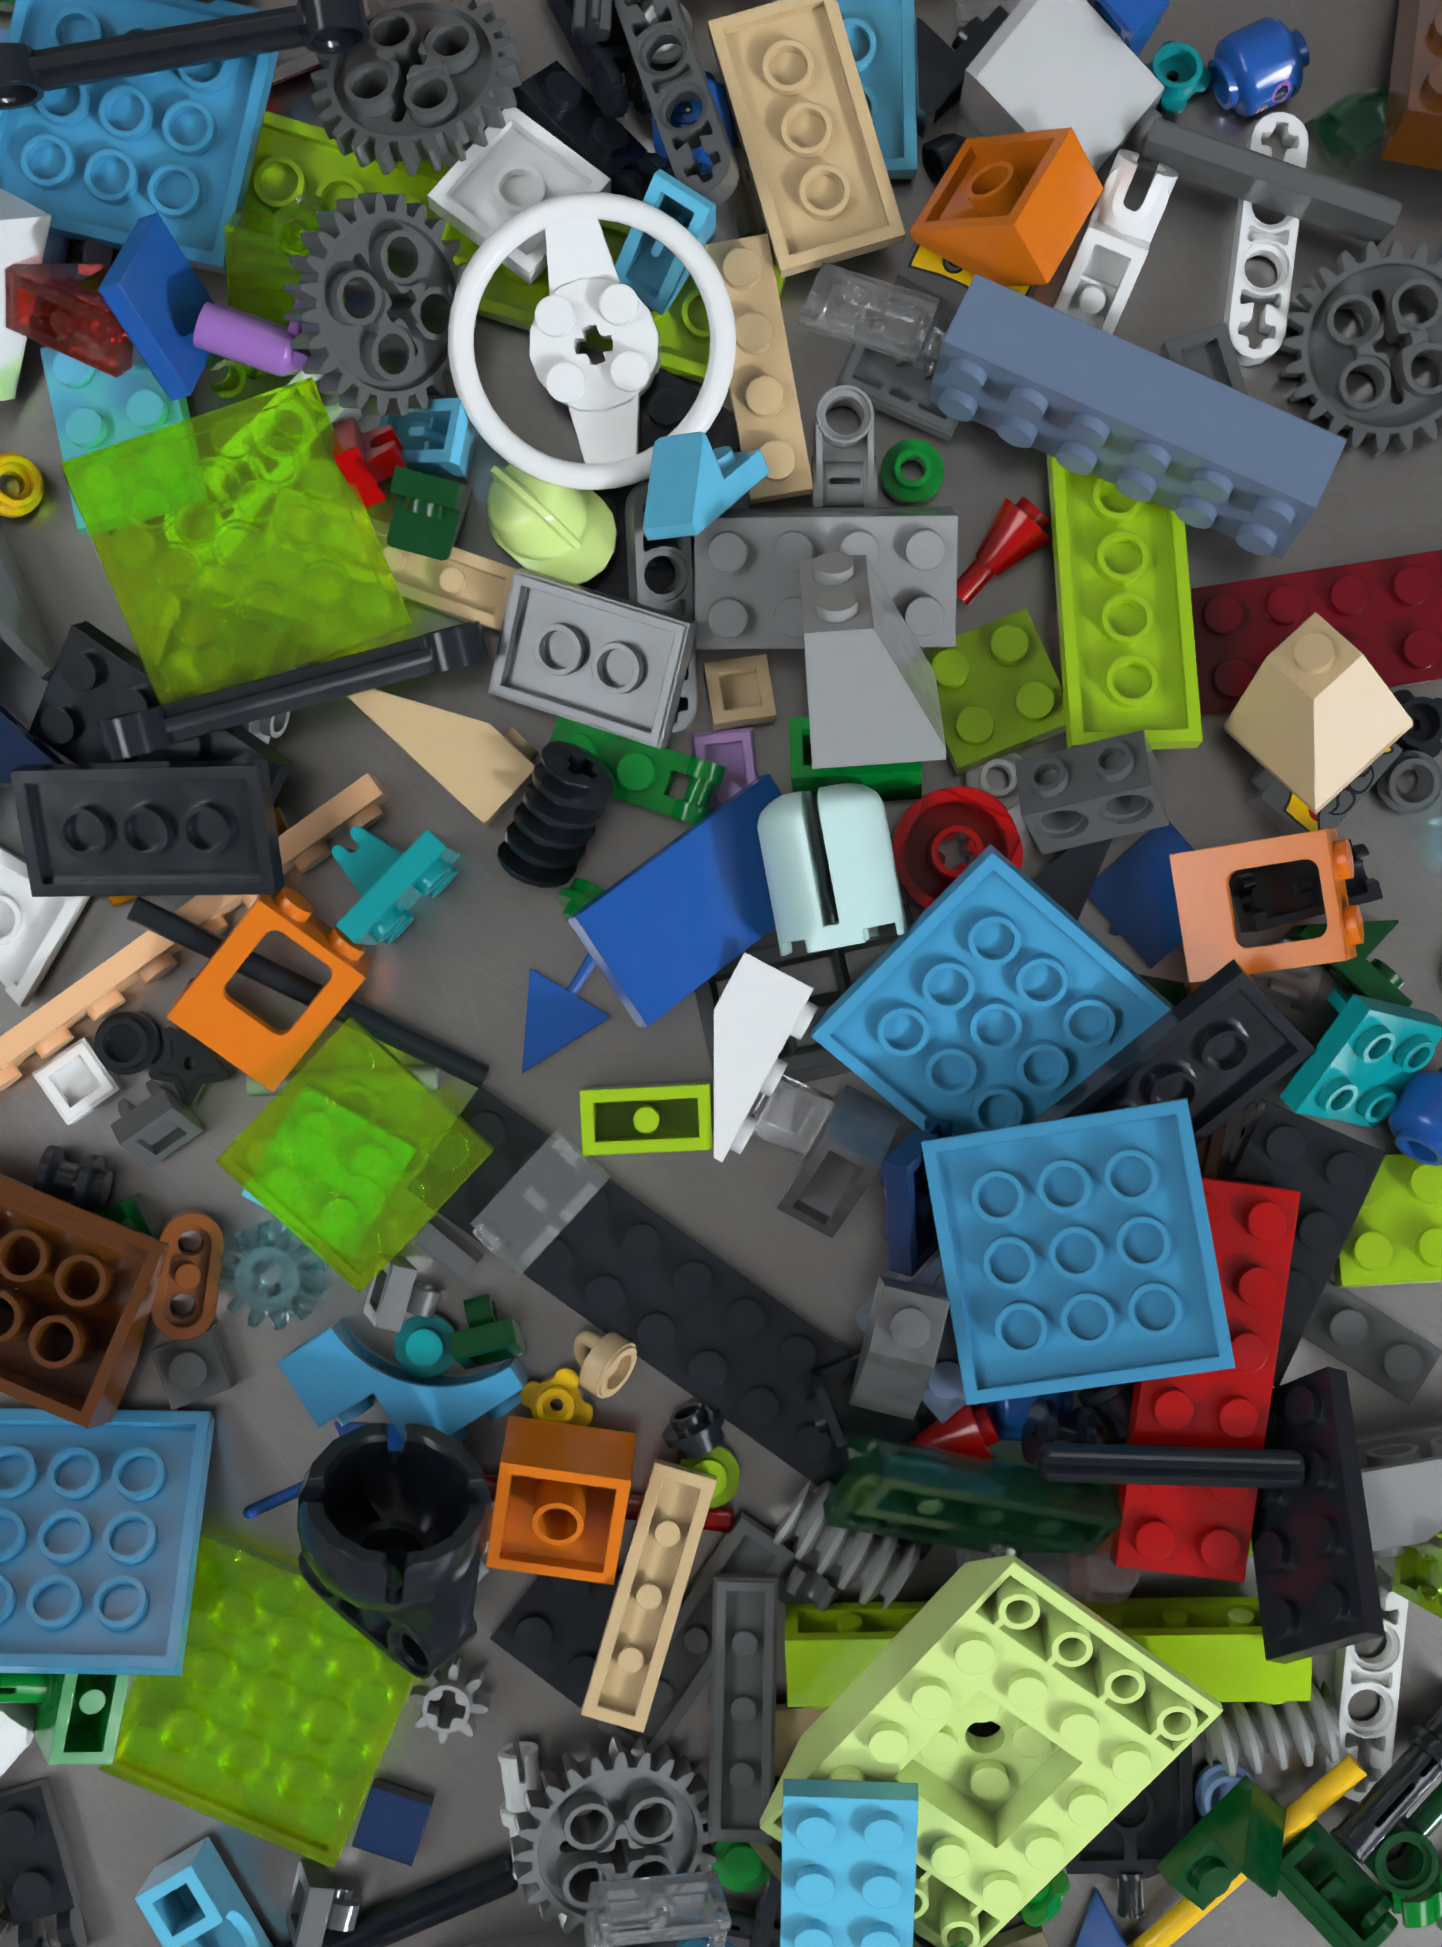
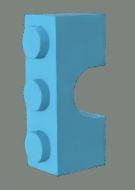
M208 1836L153 1868L134 1898L163 1947H273Z

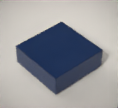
M374 1779L352 1847L412 1866L434 1798Z

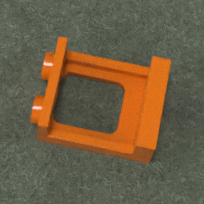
M1337 828L1169 855L1189 983L1208 980L1233 959L1248 974L1347 961L1357 957L1355 945L1364 943L1362 914L1358 905L1349 906L1345 883L1346 879L1354 878L1352 850L1347 839L1339 840ZM1303 859L1313 861L1319 869L1327 919L1326 932L1318 938L1256 947L1242 945L1237 937L1229 887L1231 875L1241 869Z
M288 887L282 888L276 894L257 895L255 902L195 978L192 977L177 995L166 1016L167 1019L271 1092L277 1089L365 980L372 959L365 952L366 946L364 944H354L337 926L331 928L312 914L314 912L312 905L302 895ZM273 930L284 933L327 964L332 973L331 978L294 1024L286 1030L273 1028L231 998L225 988L226 983L264 935Z

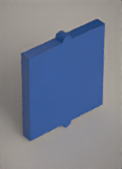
M1170 821L1168 826L1149 830L1096 877L1088 896L1089 901L1110 923L1109 933L1113 936L1120 935L1149 969H1152L1183 941L1169 855L1194 851V849Z

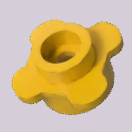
M560 1368L554 1376L544 1379L541 1383L529 1381L521 1390L520 1396L523 1399L521 1403L530 1408L534 1419L588 1426L593 1418L592 1405L583 1400V1393L579 1387V1374L571 1368ZM553 1399H560L562 1401L563 1407L560 1410H554L551 1407Z

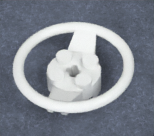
M579 192L548 198L525 208L501 224L482 243L464 270L455 291L448 324V356L454 387L470 422L480 436L496 453L524 473L550 484L578 490L614 489L632 485L649 478L654 446L639 453L640 396L650 388L654 376L658 373L661 366V337L654 318L648 307L638 298L635 291L631 287L620 283L599 220L613 221L634 227L666 246L683 263L692 276L705 305L710 333V353L706 375L691 409L679 425L667 436L698 431L706 433L727 396L736 358V327L731 299L715 262L704 246L682 224L660 209L634 198L606 192ZM542 230H545L550 296L543 298L536 307L535 319L530 329L529 356L541 384L554 399L569 407L585 463L566 461L550 456L535 449L513 433L491 406L480 382L475 363L474 327L476 314L489 280L502 261L517 246ZM598 331L603 339H612L613 341L612 351L603 352L605 361L597 365H593L587 354H580L579 352L581 342H587L586 335Z

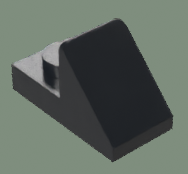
M1001 5L984 21L978 16L969 21L956 36L951 47L922 19L916 18L914 26L917 134L922 139L960 101L966 68L1010 15Z

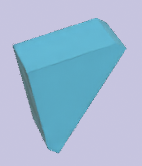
M661 169L656 171L643 202L660 209L676 219L703 246L710 244L716 235V204ZM631 227L615 264L620 283L631 287L646 306L663 315L671 306L689 278L690 273L673 252L647 233Z
M459 397L428 399V408H408L407 415L381 416L379 427L391 424L404 447V450L400 451L406 461L404 468L469 485L479 433L470 422Z

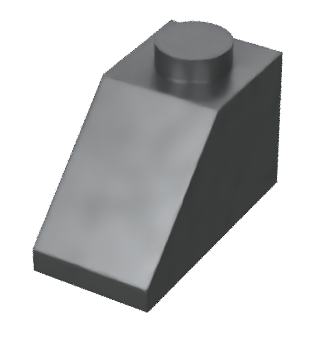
M846 1085L822 1122L785 1190L777 1209L833 1238L880 1170L903 1115Z
M879 1275L849 1405L914 1420L935 1367L950 1305V1300L943 1290Z

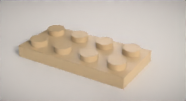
M778 0L708 21L709 38L726 90L729 106L780 279L903 243L905 230L837 0Z

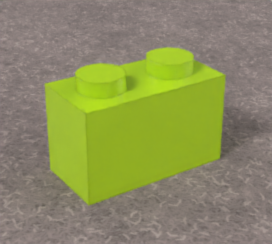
M710 1081L589 1086L579 1090L582 1156L713 1150Z

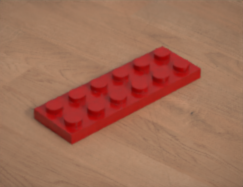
M1201 1176L1235 1368L1135 1382L1126 1445L1264 1449L1301 1191L1293 1188ZM1120 1484L1110 1560L1116 1567L1244 1582L1258 1488Z

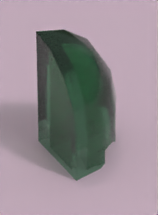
M1363 87L1333 102L1304 123L1309 134L1340 175L1383 144L1389 87Z

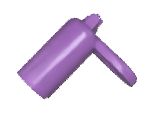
M297 297L293 309L299 307ZM206 302L196 322L193 336V346L195 348L276 376L296 375L303 369L305 362L311 355L308 349H292L290 345L292 340L303 332L301 323L290 322L289 326L219 302L216 304Z

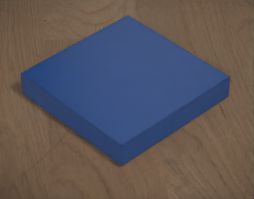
M157 212L138 219L99 286L98 292L167 397L174 401L192 394L212 354L195 348L193 346V336L203 305L206 302L212 304L214 302Z

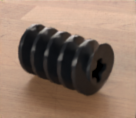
M563 741L549 742L542 749V762L534 767L532 771L533 782L525 787L523 802L516 807L514 821L507 826L505 840L498 846L497 852L501 866L511 877L525 884L540 888H556L567 884L577 871V863L586 852L587 843L595 834L596 824L603 817L605 806L615 792L613 775L600 758L585 748Z

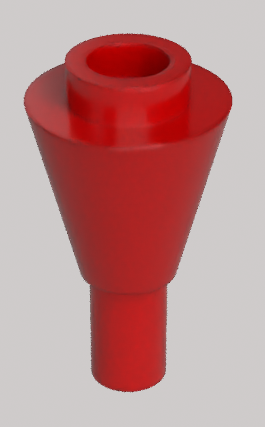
M1024 496L1016 504L1004 498L974 555L976 559L957 579V597L968 606L995 575L997 577L1050 542L1052 539L1044 532V529L1051 523L1050 519Z
M965 1405L945 1423L941 1424L937 1420L916 1436V1440L880 1453L879 1458L886 1476L892 1478L924 1464L936 1466L993 1459L994 1456L990 1445L1001 1440L986 1405L976 1409L974 1405Z

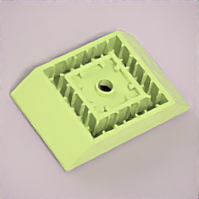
M1013 1554L965 1562L801 1735L760 1818V1829L782 1843L783 1779L918 1783L919 1803L913 1932L936 1947H950L962 1940L966 1947H983L1223 1712L1222 1704ZM992 1721L1001 1727L997 1733L988 1737H978L967 1730L975 1722L984 1723Z

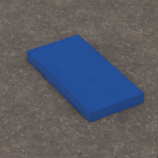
M770 774L757 777L567 918L638 1027H648L776 927L757 830L760 813L770 802L782 795Z

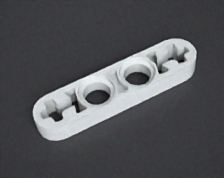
M1275 112L1263 117L1249 135L1245 148L1272 157V148L1262 144L1267 142L1272 133L1280 134L1281 145L1291 147V149L1286 150L1280 160L1306 169L1309 141L1308 132L1303 122L1295 115L1286 112ZM1238 198L1223 323H1226L1238 364L1245 367H1255L1267 362L1282 345L1286 334L1299 219L1285 214L1284 220L1277 224L1268 225L1262 223L1255 217L1252 203ZM1254 256L1269 258L1277 268L1278 278L1276 283L1265 288L1254 286L1245 275L1244 266L1246 261ZM1240 299H1241L1242 301H1244V302H1247V303H1246V304H1241V303H1240ZM1273 302V303H1274V307H1273L1272 305H1269V304H1266V303ZM1266 304L1259 313L1258 331L1261 334L1268 335V338L1264 339L1256 349L1249 348L1248 337L1239 335L1238 331L1244 330L1251 321L1254 305Z
M1395 1557L1374 1559L1375 1570L1377 1565H1381V1568L1391 1576L1390 1583H1381L1378 1586L1381 1608L1384 1611H1389L1387 1616L1382 1614L1384 1631L1387 1638L1385 1649L1374 1658L1358 1656L1354 1645L1336 1650L1332 1697L1340 1726V1750L1337 1763H1331L1326 1755V1771H1330L1349 1753L1357 1760L1359 1746L1350 1735L1346 1736V1733L1349 1732L1362 1738L1361 1753L1372 1768L1371 1771H1366L1367 1776L1344 1795L1356 1802H1360L1372 1786L1392 1767L1409 1601L1392 1592ZM1369 1689L1376 1691L1380 1696V1707L1376 1715L1367 1721L1352 1719L1348 1713V1704L1351 1697L1360 1690Z

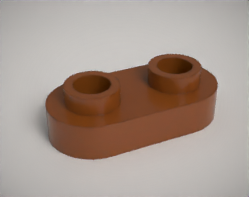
M184 1210L168 1218L159 1231L158 1239L168 1243L169 1247L150 1312L156 1328L163 1335L174 1340L196 1338L211 1326L216 1314L225 1246L223 1233L217 1222L210 1215L198 1210ZM196 1231L201 1234V1245L195 1251L185 1252L178 1247V1240L184 1232ZM179 1294H188L194 1299L193 1307L185 1314H175L170 1310L171 1300Z

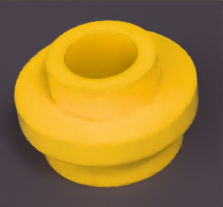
M14 452L0 453V477L10 476L19 485V494L15 497L4 494L0 489V515L11 518L24 516L34 510L43 497L44 482L37 466L27 457Z

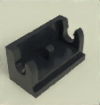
M1349 839L1354 862V878L1345 880L1349 906L1383 899L1379 881L1374 878L1368 879L1364 870L1363 859L1369 856L1367 847L1362 843L1352 845L1351 839ZM1303 859L1235 871L1229 879L1230 890L1235 895L1233 901L1242 933L1258 932L1326 914L1319 869L1311 860Z

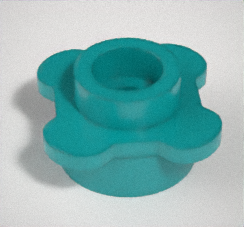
M1167 41L1157 50L1150 63H1143L1165 87L1160 98V108L1168 114L1181 113L1185 109L1187 99L1195 92L1205 91L1211 81L1210 71L1207 67L1203 66L1200 54L1186 43ZM1167 75H1173L1178 80L1172 82L1167 78Z

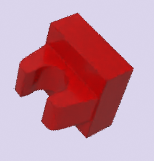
M351 417L330 427L333 458L362 509L365 510L387 500L384 479L394 474L396 466L403 468L406 466V461L400 452L404 450V447L392 425L388 424L362 433L354 417Z

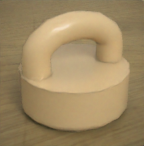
M583 1331L575 1337L573 1350L576 1361L581 1368L580 1385L601 1399L614 1395L626 1383L634 1369L637 1360L636 1345L616 1332L608 1333L603 1338L592 1331Z

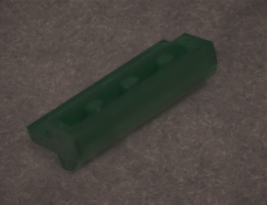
M867 1435L858 1436L848 1444L850 1469L823 1502L825 1526L1001 1556L1013 1554L1018 1559L1053 1565L1068 1551L1091 1555L1123 1522L1117 1497L1108 1484L1047 1482L1040 1476L1038 1467Z

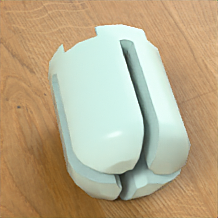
M841 783L818 787L817 799L813 791H798L781 795L764 808L759 815L757 830L781 956L792 953L791 942L805 940L807 953L865 943L870 937L880 935L878 926L895 923L897 935L908 933L885 806L876 791L857 783Z

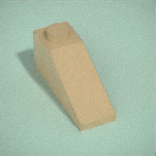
M375 689L347 696L476 818L489 828L523 794L525 787L533 782L532 771L535 766L530 761L539 752L511 726L501 735L490 723Z

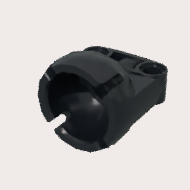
M387 1423L362 1425L334 1439L313 1461L305 1473L298 1497L297 1531L302 1550L298 1557L299 1568L308 1585L343 1619L415 1677L426 1679L472 1641L477 1634V1623L473 1612L480 1560L485 1553L492 1515L490 1509L491 1495L481 1465L460 1441L432 1426L408 1423L405 1424L403 1447L399 1451H389L387 1448Z

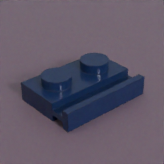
M928 1116L924 1120L925 1131L915 1129L894 1151L887 1154L880 1171V1184L885 1189L886 1199L883 1238L888 1243L889 1271L913 1277L939 1248L921 1142L952 1136V1121Z

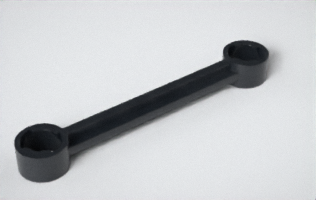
M298 0L297 5L38 50L20 43H0V110L19 109L33 105L43 98L46 91L306 47L312 52L321 54L347 52L366 43L370 36L363 0Z
M479 620L175 702L132 711L98 721L97 723L109 761H115L162 749L181 741L420 676L468 666L489 659L480 622Z

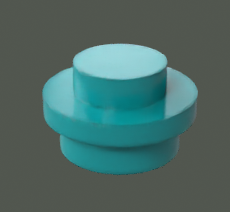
M434 1314L433 1318L419 1315L410 1317L402 1324L400 1332H397L395 1336L394 1353L398 1363L406 1372L416 1377L431 1378L442 1374L455 1360L449 1338V1333L456 1332L455 1329L445 1318Z

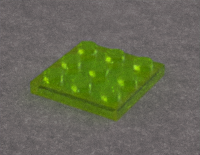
M350 1017L215 1162L352 1287L361 1293L493 1152L494 1147L353 1017Z

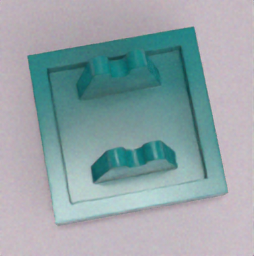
M353 826L350 829V836L358 843V850L354 851L346 849L341 845H335L331 852L362 898L336 926L354 944L375 946L382 941L390 944L413 921L414 916L408 910L422 895L426 896L427 894L434 898L454 879L458 870L452 864L461 854L444 837L428 829L404 853L371 831L364 830L359 826Z
M1334 987L1327 1000L1337 1010L1339 1015L1320 1042L1314 1041L1312 1043L1316 1051L1301 1062L1303 1065L1280 1095V1098L1298 1114L1375 1128L1379 1121L1386 1118L1397 1104V1097L1415 1073L1425 1067L1434 1056L1435 1047L1442 1039V1021L1430 1012L1357 995L1352 991L1346 995L1340 989Z

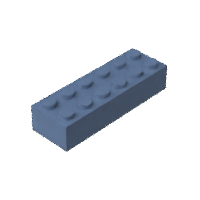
M975 274L942 341L927 399L937 404L943 413L955 420L964 422L973 420L997 431V434L1005 442L1019 448L1033 447L1055 457L1057 462L1070 472L1080 475L1093 474L1115 484L1116 488L1130 499L1141 502L1153 501L1175 511L1177 517L1190 526L1201 529H1215L1235 538L1237 544L1250 553L1261 556L1272 555L1279 559L1283 557L1316 510L1347 442V439L978 274Z

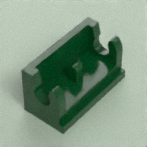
M1317 1820L1312 1822L1282 1849L1279 1890L1332 1947H1378L1391 1935L1398 1924V1920L1389 1912L1394 1903Z

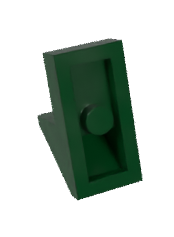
M396 466L390 492L397 494L388 531L387 544L393 548L441 561L447 560L454 547L472 489L455 481Z
M1398 920L1363 921L1364 943L1355 945L1357 957L1347 961L1318 965L1347 993L1352 991L1357 995L1406 1007L1413 1003L1399 990L1404 982L1393 969L1379 959L1374 958L1371 962L1366 960L1369 954L1399 923ZM1327 923L1296 925L1285 936L1293 941L1318 938L1326 932Z
M1245 1775L1156 1865V1868L1170 1886L1203 1911L1215 1898L1228 1890L1232 1881L1241 1872L1275 1899L1279 1890L1286 1810L1275 1798Z

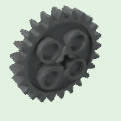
M367 0L370 14L366 16L370 34L367 42L347 52L316 54L322 70L311 73V79L317 91L311 96L329 140L335 139L343 156L354 152L360 167L365 168L377 158L383 174L386 175L394 169L398 161L404 162L409 176H414L420 161L429 159L431 166L436 172L441 171L443 164L442 155L449 152L459 161H465L466 152L463 147L464 144L471 141L476 145L486 147L488 141L484 128L489 126L503 129L506 126L501 109L516 108L517 100L513 88L522 85V79L517 66L521 62L514 39L511 38L506 20L504 18L496 19L493 6L489 2L477 8L475 0H391L390 5L383 7L376 0Z
M360 193L358 198H341L336 200V211H319L316 214L320 230L302 231L299 235L303 244L309 250L308 256H290L288 260L301 273L300 283H287L283 285L285 292L298 298L299 306L286 312L284 320L301 323L303 331L290 343L291 348L309 349L311 352L310 357L303 366V372L305 374H324L319 391L322 394L340 395V407L361 409V414L405 416L407 415L408 408L426 409L428 408L427 395L444 396L447 391L442 376H452L448 356V324L455 291L467 265H455L453 257L458 252L461 242L459 239L440 240L446 221L443 218L426 219L427 205L424 203H406L405 195ZM343 290L345 291L346 298L345 306L343 304ZM378 347H379V355H380L379 360H378V355H377Z
M1395 238L1390 244L1385 257L1380 256L1375 243L1370 241L1362 248L1361 263L1359 264L1345 250L1337 258L1338 276L1323 266L1315 273L1316 283L1322 292L1303 287L1296 298L1308 312H1290L1288 315L1287 325L1300 333L1299 336L1284 339L1280 350L1297 355V361L1287 365L1281 371L1282 377L1287 378L1300 377L1302 385L1293 392L1289 399L1291 402L1310 398L1314 405L1307 412L1304 418L1305 421L1310 423L1324 415L1329 420L1325 430L1337 434L1341 429L1349 431L1347 450L1353 451L1356 449L1365 436L1371 438V447L1374 455H1380L1385 451L1389 437H1394L1401 453L1407 452L1412 448L1413 431H1416L1427 444L1438 438L1435 419L1442 424V258L1434 266L1426 263L1428 243L1423 242L1409 258L1404 257L1403 244L1399 238ZM1373 292H1380L1383 295L1385 305L1383 308L1384 330L1378 309L1372 300ZM1415 294L1425 301L1428 308V317L1424 323L1414 324L1406 321L1401 316L1399 311L1400 296ZM1340 309L1356 311L1364 322L1362 336L1357 339H1348L1341 336L1334 326L1335 312ZM1383 333H1385L1388 343H1399L1401 351L1391 359V363L1386 353H1375L1373 348L1383 337ZM1426 357L1437 364L1440 371V379L1436 387L1425 388L1413 380L1411 364L1414 358ZM1390 369L1392 370V375L1394 374L1396 386L1402 395V402L1400 404H1394L1391 400ZM1363 372L1374 380L1376 395L1373 401L1360 403L1349 396L1346 390L1348 374Z
M613 1736L608 1753L599 1754L593 1742L589 1741L586 1742V1759L579 1763L566 1752L562 1754L565 1771L561 1775L543 1769L540 1774L545 1791H525L524 1797L529 1812L515 1813L514 1822L518 1835L510 1838L518 1884L523 1885L528 1905L538 1903L544 1922L559 1916L562 1931L565 1934L570 1933L579 1922H582L587 1940H593L601 1925H608L613 1940H619L623 1924L632 1922L635 1930L641 1935L645 1933L646 1929L645 1917L654 1914L663 1923L668 1922L669 1915L666 1905L673 1901L687 1907L690 1901L685 1886L687 1884L704 1886L706 1880L700 1865L714 1864L717 1859L716 1855L712 1852L711 1843L714 1841H708L709 1790L702 1774H694L690 1761L685 1755L674 1761L668 1744L663 1743L650 1755L644 1737L639 1736L631 1751H624L619 1737ZM656 1803L650 1808L640 1810L647 1804ZM594 1809L586 1815L576 1816L582 1811ZM652 1861V1862H651L650 1864H648V1865L641 1866L642 1864H644V1863H646V1862ZM590 1868L585 1872L577 1873L582 1869Z

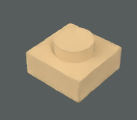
M767 654L703 664V675L713 731L776 722L777 711Z

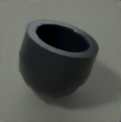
M956 133L944 134L923 144V165L935 188L967 139L965 136Z

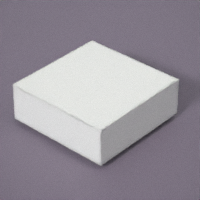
M90 1036L81 1038L31 1073L67 1125L76 1123L125 1089L117 1075L107 1069L98 1059L94 1042Z

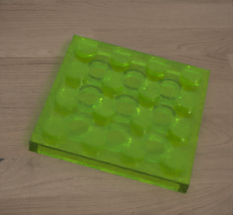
M313 377L60 463L63 475L159 705L291 671L407 628L412 623L356 484L347 483L333 458L332 447L339 441Z
M202 1528L200 1531L182 1676H137L123 1709L113 1764H100L98 1770L334 1869L415 1676L384 1654L333 1610L308 1585L300 1568L206 1528Z

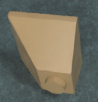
M1315 612L1266 657L1223 726L1224 730L1316 815L1413 726V720L1364 654Z

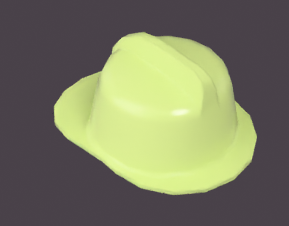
M508 464L505 468L494 465L490 469L493 481L489 486L486 499L489 532L498 545L524 568L578 585L590 581L605 569L615 552L618 532L613 513L602 498L593 490H578L550 484L524 473L511 464Z

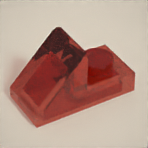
M12 264L5 269L6 328L115 378H118L132 368L133 343L98 292L99 286L109 271L108 266L102 264Z

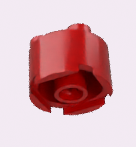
M964 786L949 787L933 791L921 797L900 816L890 834L901 896L921 912H924L990 844L1021 870L1023 849L1012 816L999 800L975 788ZM955 838L963 841L961 852L969 857L968 863H959L950 870L944 866L946 856L939 852L938 848L940 844L947 845Z

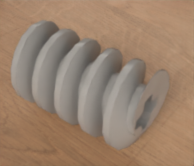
M811 1479L786 1513L775 1533L773 1543L780 1546L791 1536H797L799 1539L794 1558L801 1561L812 1551L817 1550L820 1552L816 1569L817 1574L822 1576L836 1564L842 1567L837 1586L843 1591L859 1579L863 1582L859 1603L866 1605L877 1595L881 1594L885 1597L883 1603V1610H885L899 1593L914 1569L921 1551L920 1543L916 1540H909L896 1550L899 1538V1529L897 1527L888 1525L878 1534L874 1535L878 1520L875 1512L872 1510L866 1511L856 1520H853L856 1499L846 1496L832 1506L831 1503L835 1491L834 1484L830 1481H825L816 1489L810 1491Z
M1311 1681V1701H1287L1276 1705L1263 1702H1245V1706L1242 1702H1221L1223 1712L1200 1733L1208 1765L1212 1768L1213 1761L1220 1760L1229 1778L1236 1777L1238 1757L1243 1756L1246 1757L1255 1774H1262L1264 1753H1271L1281 1771L1287 1770L1289 1750L1291 1749L1297 1750L1306 1767L1313 1766L1314 1749L1318 1745L1323 1747L1331 1763H1337L1339 1760L1340 1726L1331 1691L1324 1681H1322L1320 1692Z

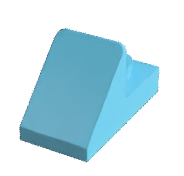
M701 431L665 436L657 439L653 447L643 531L647 540L698 535L770 473L761 449L733 453L731 447L723 446L712 450L707 436Z

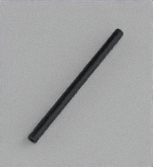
M139 896L136 898L127 916V920L208 959L211 958L226 939ZM253 951L236 971L306 1006L310 1004L324 986ZM351 998L348 999L333 1018L477 1088L481 1086L489 1070L488 1064Z

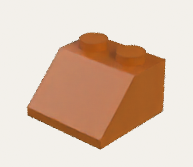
M1072 127L967 138L909 233L914 242L974 276L978 274L1005 287L1046 285L1057 271L1059 264L1104 188Z
M509 1415L500 1460L486 1567L614 1585L632 1481L636 1433Z

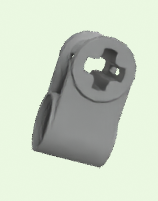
M841 385L833 387L824 393L819 401L813 425L814 456L811 458V475L814 490L811 494V508L877 507L878 473L877 457L874 455V410L872 402L865 392L855 386ZM834 407H850L858 414L861 426L851 434H838L827 424L826 414Z

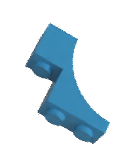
M342 1318L287 1353L277 1362L318 1428L335 1417L341 1426L353 1421L374 1406L369 1397L373 1393L402 1439L404 1437L405 1424L414 1423L432 1426L462 1442L469 1436L465 1426L478 1417L486 1414L490 1421H494L520 1404L523 1399L518 1392L525 1387L529 1379L528 1374L517 1357L487 1370L471 1374L435 1376L431 1378L416 1377L406 1372L402 1367L374 1353L351 1332Z

